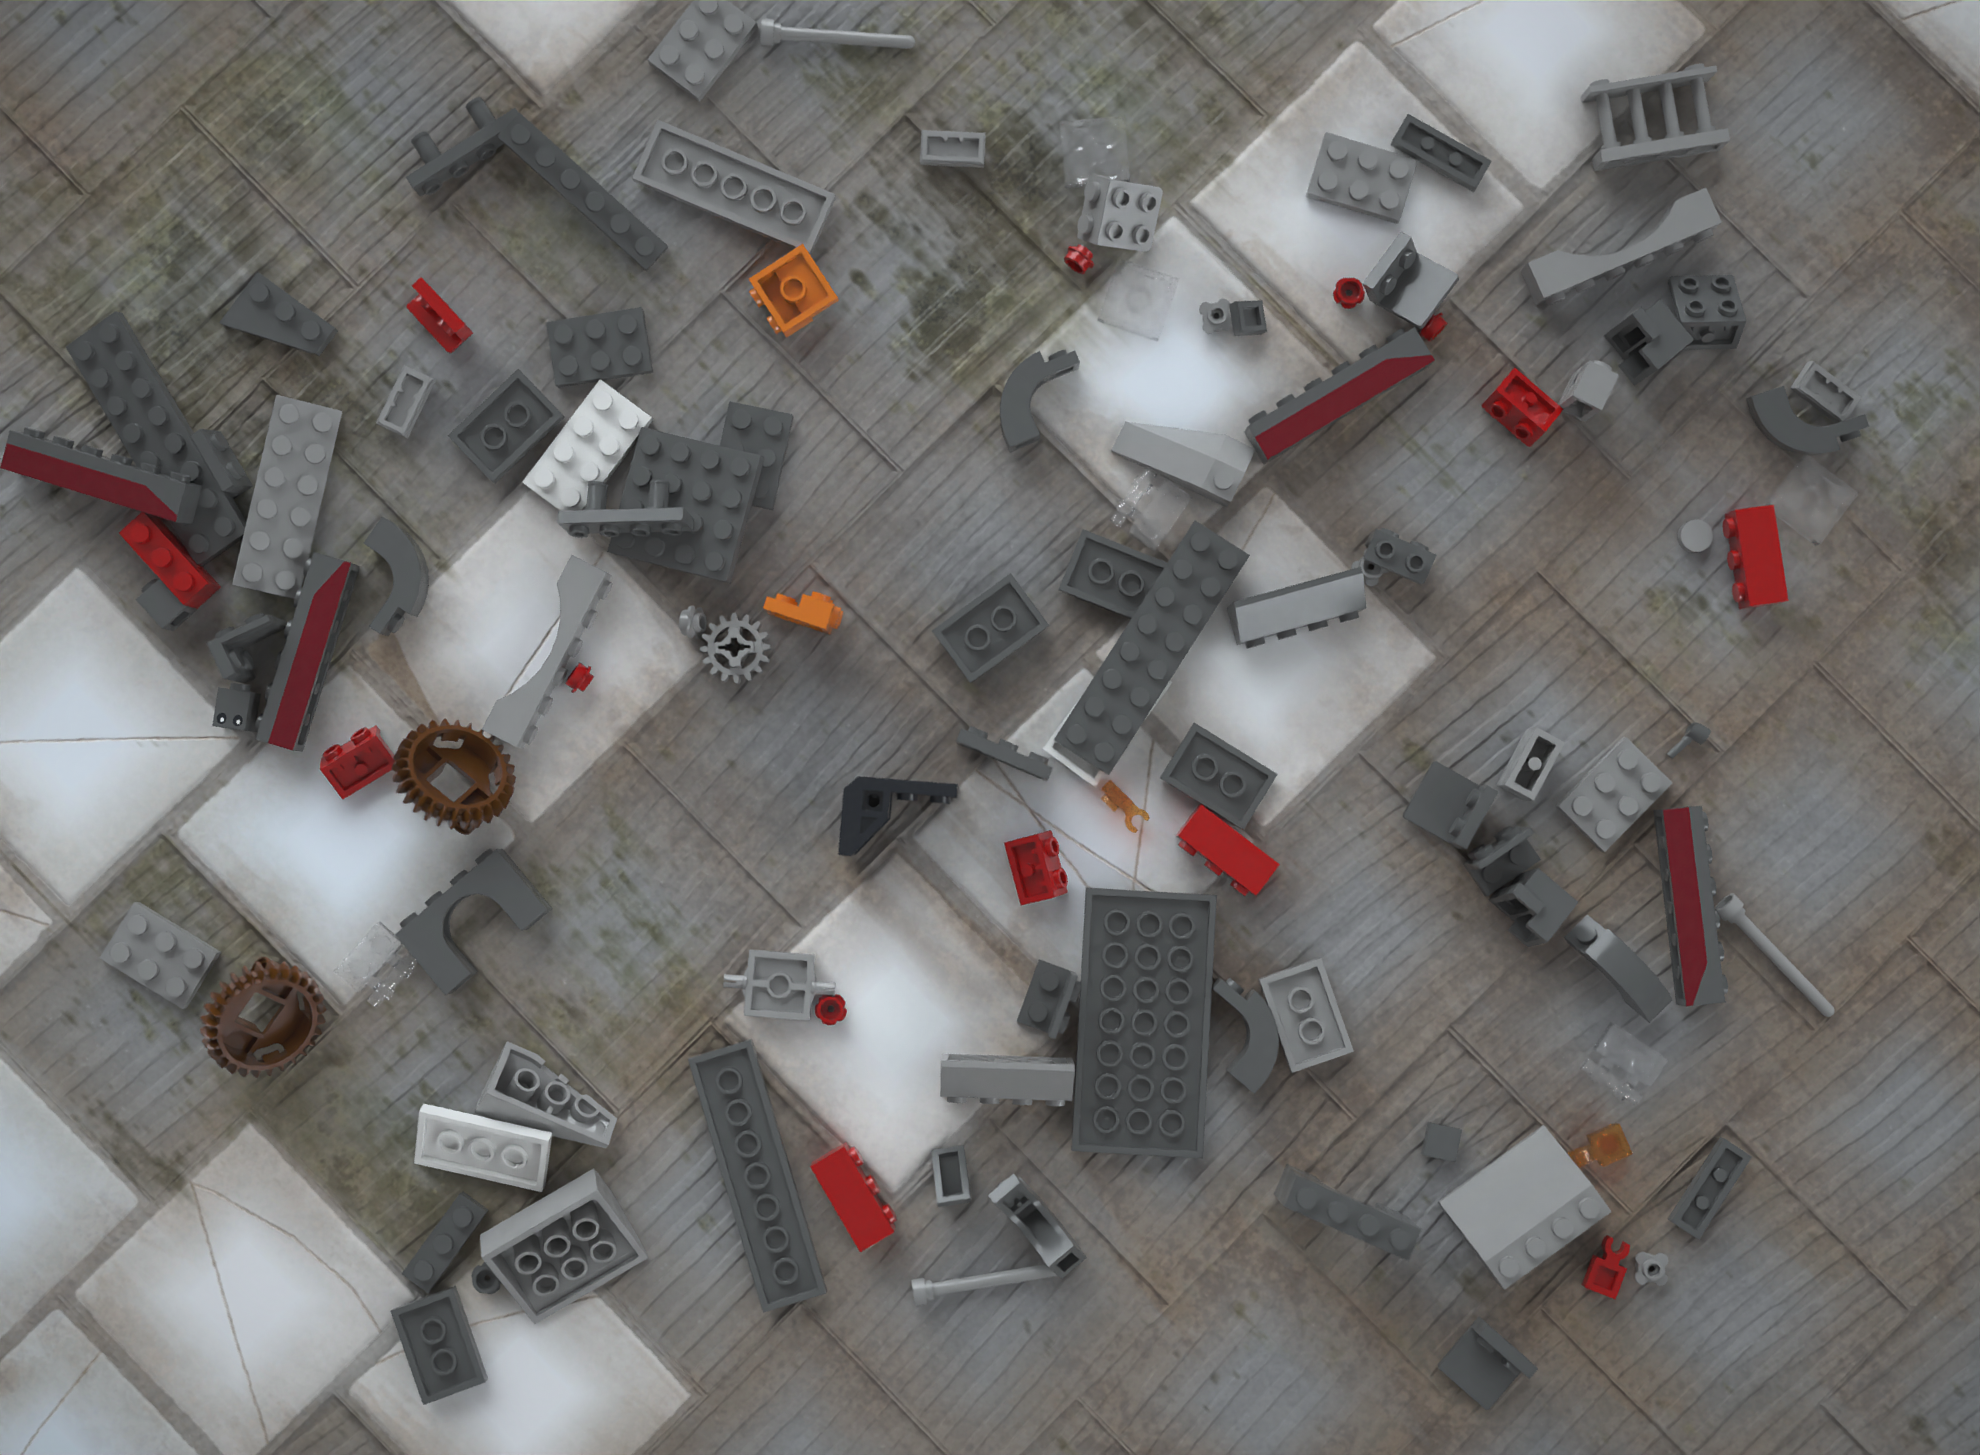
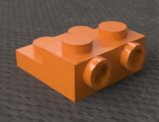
M803 244L749 278L754 287L749 290V293L758 307L765 304L771 313L766 319L776 335L782 331L786 338L812 322L814 316L839 301L837 295Z
M812 591L811 596L803 594L799 606L795 599L778 593L776 598L769 596L766 598L763 609L769 615L831 635L833 628L838 630L844 613L841 610L842 608L833 604L831 597Z

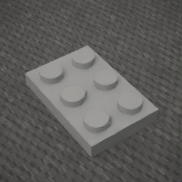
M693 0L647 60L651 66L700 102L755 32L758 25L757 22L728 0Z
M1326 132L1306 196L1398 224L1418 160Z
M1623 737L1555 807L1601 852H1606L1673 782L1627 737Z
M134 902L100 956V959L181 1009H185L189 1006L221 952L144 904Z
M1316 958L1258 979L1265 1001L1275 1018L1279 1041L1291 1073L1354 1052L1321 958Z

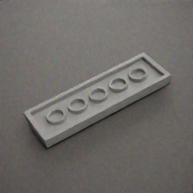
M657 120L632 177L633 181L790 248L795 249L803 244L810 255L815 248L836 199L834 193L660 120Z
M276 395L232 585L295 599L297 591L302 588L304 566L309 558L342 411Z

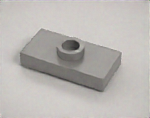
M921 130L920 165L984 168L986 133Z
M1814 361L1806 363L1790 388L1835 423L1847 420L1862 398Z
M404 365L376 423L408 438L436 380Z

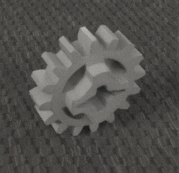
M732 613L731 621H727L723 615L719 616L721 624L717 627L715 624L710 623L709 627L713 631L712 634L702 635V638L708 641V646L700 647V651L709 655L703 660V663L705 665H714L710 671L714 676L721 671V680L727 682L730 676H733L735 684H740L741 676H745L748 681H752L751 672L755 670L762 674L763 670L759 666L760 663L770 662V659L764 655V651L772 650V646L763 642L769 637L768 632L759 633L758 631L762 624L757 621L750 625L751 617L747 614L742 621H739L737 613ZM742 628L749 630L754 635L756 641H747L743 637ZM728 629V635L724 640L716 642L721 633ZM737 640L740 645L747 648L738 651V656L735 657L732 652L725 649L734 646V641ZM716 655L725 656L729 660L730 669L723 667L717 660ZM750 655H756L753 662L744 668L745 660Z

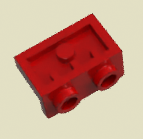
M420 277L411 285L419 294L407 304V309L448 353H452L473 332L436 291Z
M1515 367L1481 405L1485 411L1527 447H1531L1564 410Z
M377 725L370 729L367 727L359 729L350 737V741L342 746L339 744L333 745L322 754L320 770L342 800L391 771L395 761L393 759L394 754L381 738L380 729Z
M1051 830L1004 842L1021 906L1054 898L1068 892L1067 874L1062 869L1058 856L1059 844L1057 839L1053 837Z

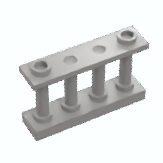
M1700 63L1690 65L1684 71L1612 83L1608 79L1592 82L1581 95V103L1596 101L1604 145L1592 158L1594 171L1720 151L1730 141L1728 128L1716 130V127L1712 126L1704 83L1708 82L1717 72L1716 65L1704 67V64ZM1691 85L1699 129L1696 131V134L1684 135V132L1680 131L1672 88ZM1659 90L1667 135L1664 136V139L1653 141L1652 137L1648 136L1641 93ZM1628 96L1635 140L1632 142L1633 144L1621 146V143L1616 140L1609 98Z

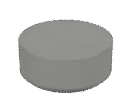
M1695 519L1686 522L1678 531V543L1683 550L1690 553L1703 551L1712 543V529L1702 520Z

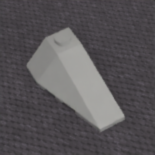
M1125 421L1111 451L1227 508L1247 470L1255 449L1227 435Z
M507 1041L483 1089L474 1113L498 1121L552 1132L554 1137L607 1148L617 1118L587 1094L581 1095L568 1084L570 1080L564 1075L560 1074L557 1076L544 1065L546 1061L538 1054Z

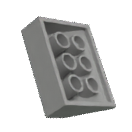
M1544 1125L1438 1201L1495 1282L1504 1290L1612 1212L1591 1182Z
M595 1168L480 1234L481 1258L534 1324L648 1258V1253L615 1196Z

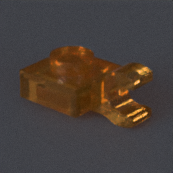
M1108 780L1099 789L1104 794L1100 799L1113 812L1119 808L1125 814V826L1130 832L1136 833L1138 831L1132 825L1131 820L1133 816L1140 815L1145 821L1150 819L1148 813L1138 808L1111 780Z
M1616 1122L1586 1135L1590 1145L1576 1148L1567 1153L1578 1167L1585 1166L1596 1159L1599 1166L1605 1167L1633 1154L1620 1123Z

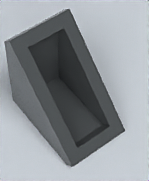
M964 1145L931 1150L937 1206L944 1207L971 1203Z

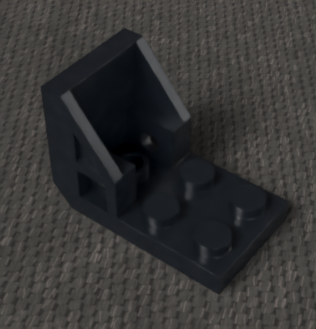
M856 777L843 789L838 855H856L891 819L893 793H897V800L918 801V795L930 796L931 803L950 804L951 798L958 797V784ZM879 798L880 803L877 807H871L869 799Z

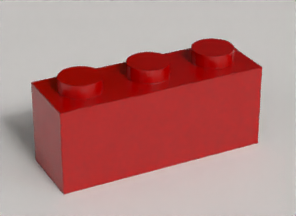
M1774 504L1736 509L1726 513L1722 528L1725 538L1729 540L1730 551L1727 555V561L1730 570H1733L1735 583L1732 586V594L1735 602H1738L1739 609L1776 605L1789 601Z
M141 512L119 532L122 538L183 605L198 609L221 588L205 568L198 565L191 558L184 545L157 516Z
M1202 804L1197 806L1175 835L1181 840L1178 844L1179 847L1191 856L1198 853L1207 860L1204 866L1217 876H1220L1223 872L1233 880L1230 886L1243 896H1246L1248 892L1257 896L1280 865Z
M847 1142L813 1161L810 1168L861 1253L893 1234L896 1228L894 1222L897 1221V1217L888 1203L883 1206L877 1195L881 1190L872 1175L867 1177L862 1170L861 1165L864 1164V1161L855 1146L850 1148Z

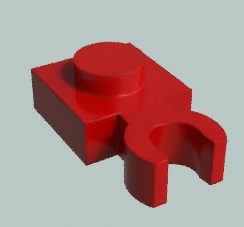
M1606 1235L1602 1240L1603 1256L1601 1258L1594 1254L1592 1255L1582 1286L1616 1300L1627 1268L1619 1265V1262L1629 1254L1630 1245L1622 1241L1620 1249L1612 1251L1611 1245L1614 1238Z

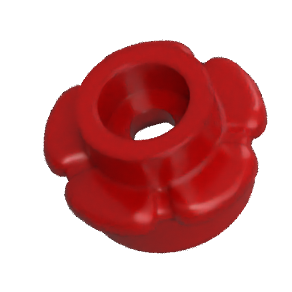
M1080 244L1077 247L1069 246L1067 248L1068 251L1064 261L1072 270L1079 274H1085L1088 268L1092 269L1094 267V262L1091 260L1093 254L1088 248Z
M1342 278L1336 283V290L1333 291V298L1336 303L1342 304V307L1345 309H1353L1356 307V304L1362 303L1365 291L1358 279ZM1347 290L1352 292L1351 296L1346 295Z
M1440 312L1432 315L1419 332L1420 337H1424L1431 342L1443 331L1448 324L1442 318L1443 313Z
M579 662L565 681V684L572 688V693H575L577 689L583 692L588 687L594 677L589 673L591 671L590 666L586 667Z
M835 994V996L822 995L818 999L819 1003L815 1005V1014L817 1018L822 1020L823 1024L835 1025L837 1021H842L845 1018L847 1009L845 1008L846 1002L842 996ZM829 1006L834 1007L833 1012L828 1011Z

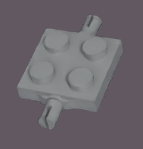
M750 949L748 967L744 976L724 974L723 980L736 982L724 981L723 988L743 989L745 997L744 1016L809 1021L811 1003L815 994L835 996V990L823 988L835 989L836 982L816 981L814 973L815 954Z

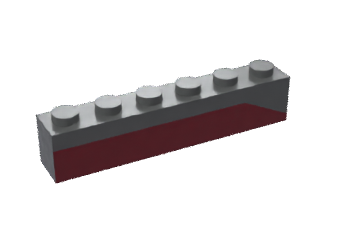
M1414 327L1407 332L1402 328L1386 338L1388 341L1386 345L1379 349L1376 345L1367 348L1359 354L1361 358L1359 361L1352 365L1348 361L1340 364L1331 371L1333 376L1325 381H1322L1319 377L1304 386L1303 388L1306 392L1295 398L1293 394H1290L1276 403L1278 408L1267 414L1263 410L1248 420L1250 425L1247 426L1244 433L1262 463L1270 462L1428 368L1435 359L1416 328Z
M28 427L24 428V432L9 431L1 469L174 522L193 523L202 486L190 483L191 476L172 471L170 476L161 474V467L142 462L140 467L131 465L132 459L129 457L112 454L111 458L102 456V449L83 445L82 449L73 447L74 441L54 436L52 441L44 438L45 432Z
M313 552L312 558L306 561L303 575L306 578L303 588L299 589L295 595L294 607L296 610L293 620L287 623L284 631L285 646L283 651L278 653L275 660L274 668L277 671L274 681L268 685L265 692L267 704L264 713H261L256 721L255 732L258 733L255 740L292 751L303 752L360 566L317 552Z
M1702 806L1653 810L1676 1004L1687 1007L1725 1003V994L1728 993V982L1721 969V961L1724 960V949L1721 942H1718L1717 929L1720 928V916L1718 911L1714 909L1713 896L1716 895V883L1714 878L1710 877L1709 864L1712 863V850L1710 845L1706 844L1705 831L1708 830L1709 826L1707 814L1703 812Z

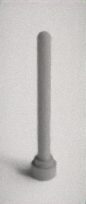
M774 19L761 20L760 40L762 46H774L775 43H781V40L911 49L915 45V39L909 35L782 27L781 23H775Z
M1734 893L1723 898L1715 907L1720 918L1723 921L1728 920L1730 923H1735L1822 1015L1831 1017L1835 1012L1834 1007L1745 915L1744 903Z
M1047 1264L934 1283H932V1280H925L924 1277L911 1279L915 1306L928 1304V1300H934V1296L1058 1275Z

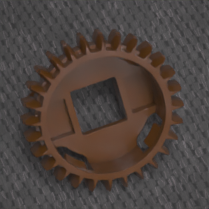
M443 719L439 726L432 720L428 727L420 724L416 731L411 730L407 737L401 741L398 751H396L393 758L395 761L391 770L396 773L392 780L393 782L400 783L396 790L397 793H407L403 803L413 802L415 804L413 813L422 810L425 813L423 820L427 821L431 817L436 818V826H440L443 820H446L450 829L454 828L461 834L469 835L473 830L479 828L483 821L489 824L493 819V815L499 817L503 808L506 809L509 804V800L514 793L515 788L513 785L516 777L512 775L515 766L508 764L511 755L501 754L504 745L495 746L493 744L495 736L486 738L483 735L484 730L481 729L479 732L472 730V723H469L467 727H462L459 720H456L454 725H449L447 719ZM437 737H441V741L458 742L459 739L464 740L461 747L457 749L439 748L433 745ZM446 763L473 784L455 802L451 801L431 784L442 773ZM492 772L495 776V786H498L494 794L490 790L489 774Z
M260 957L253 964L250 971L246 966L242 967L243 976L238 977L236 974L231 973V983L220 982L221 993H210L215 1002L214 1004H204L203 1007L208 1014L200 1016V1020L205 1026L200 1028L199 1031L204 1037L202 1043L208 1049L207 1052L221 1068L226 1067L231 1074L238 1071L243 1077H246L251 1071L253 1076L258 1078L261 1070H265L267 1075L271 1076L272 1069L275 1067L284 1072V1064L289 1061L296 1065L295 1057L299 1053L307 1056V1052L304 1049L307 1045L316 1046L312 1036L321 1035L322 1031L318 1025L326 1022L322 1015L326 1011V1007L322 1002L324 1000L323 994L320 992L314 979H311L306 971L302 973L297 965L290 969L289 965L284 961L279 964L269 958ZM297 990L304 995L302 997L304 1010L299 1008ZM255 992L282 1004L263 1032L259 1030L256 1024L239 1017ZM277 1043L281 1044L285 1049L281 1053L276 1050L261 1055L262 1060H257L253 1055L256 1050Z

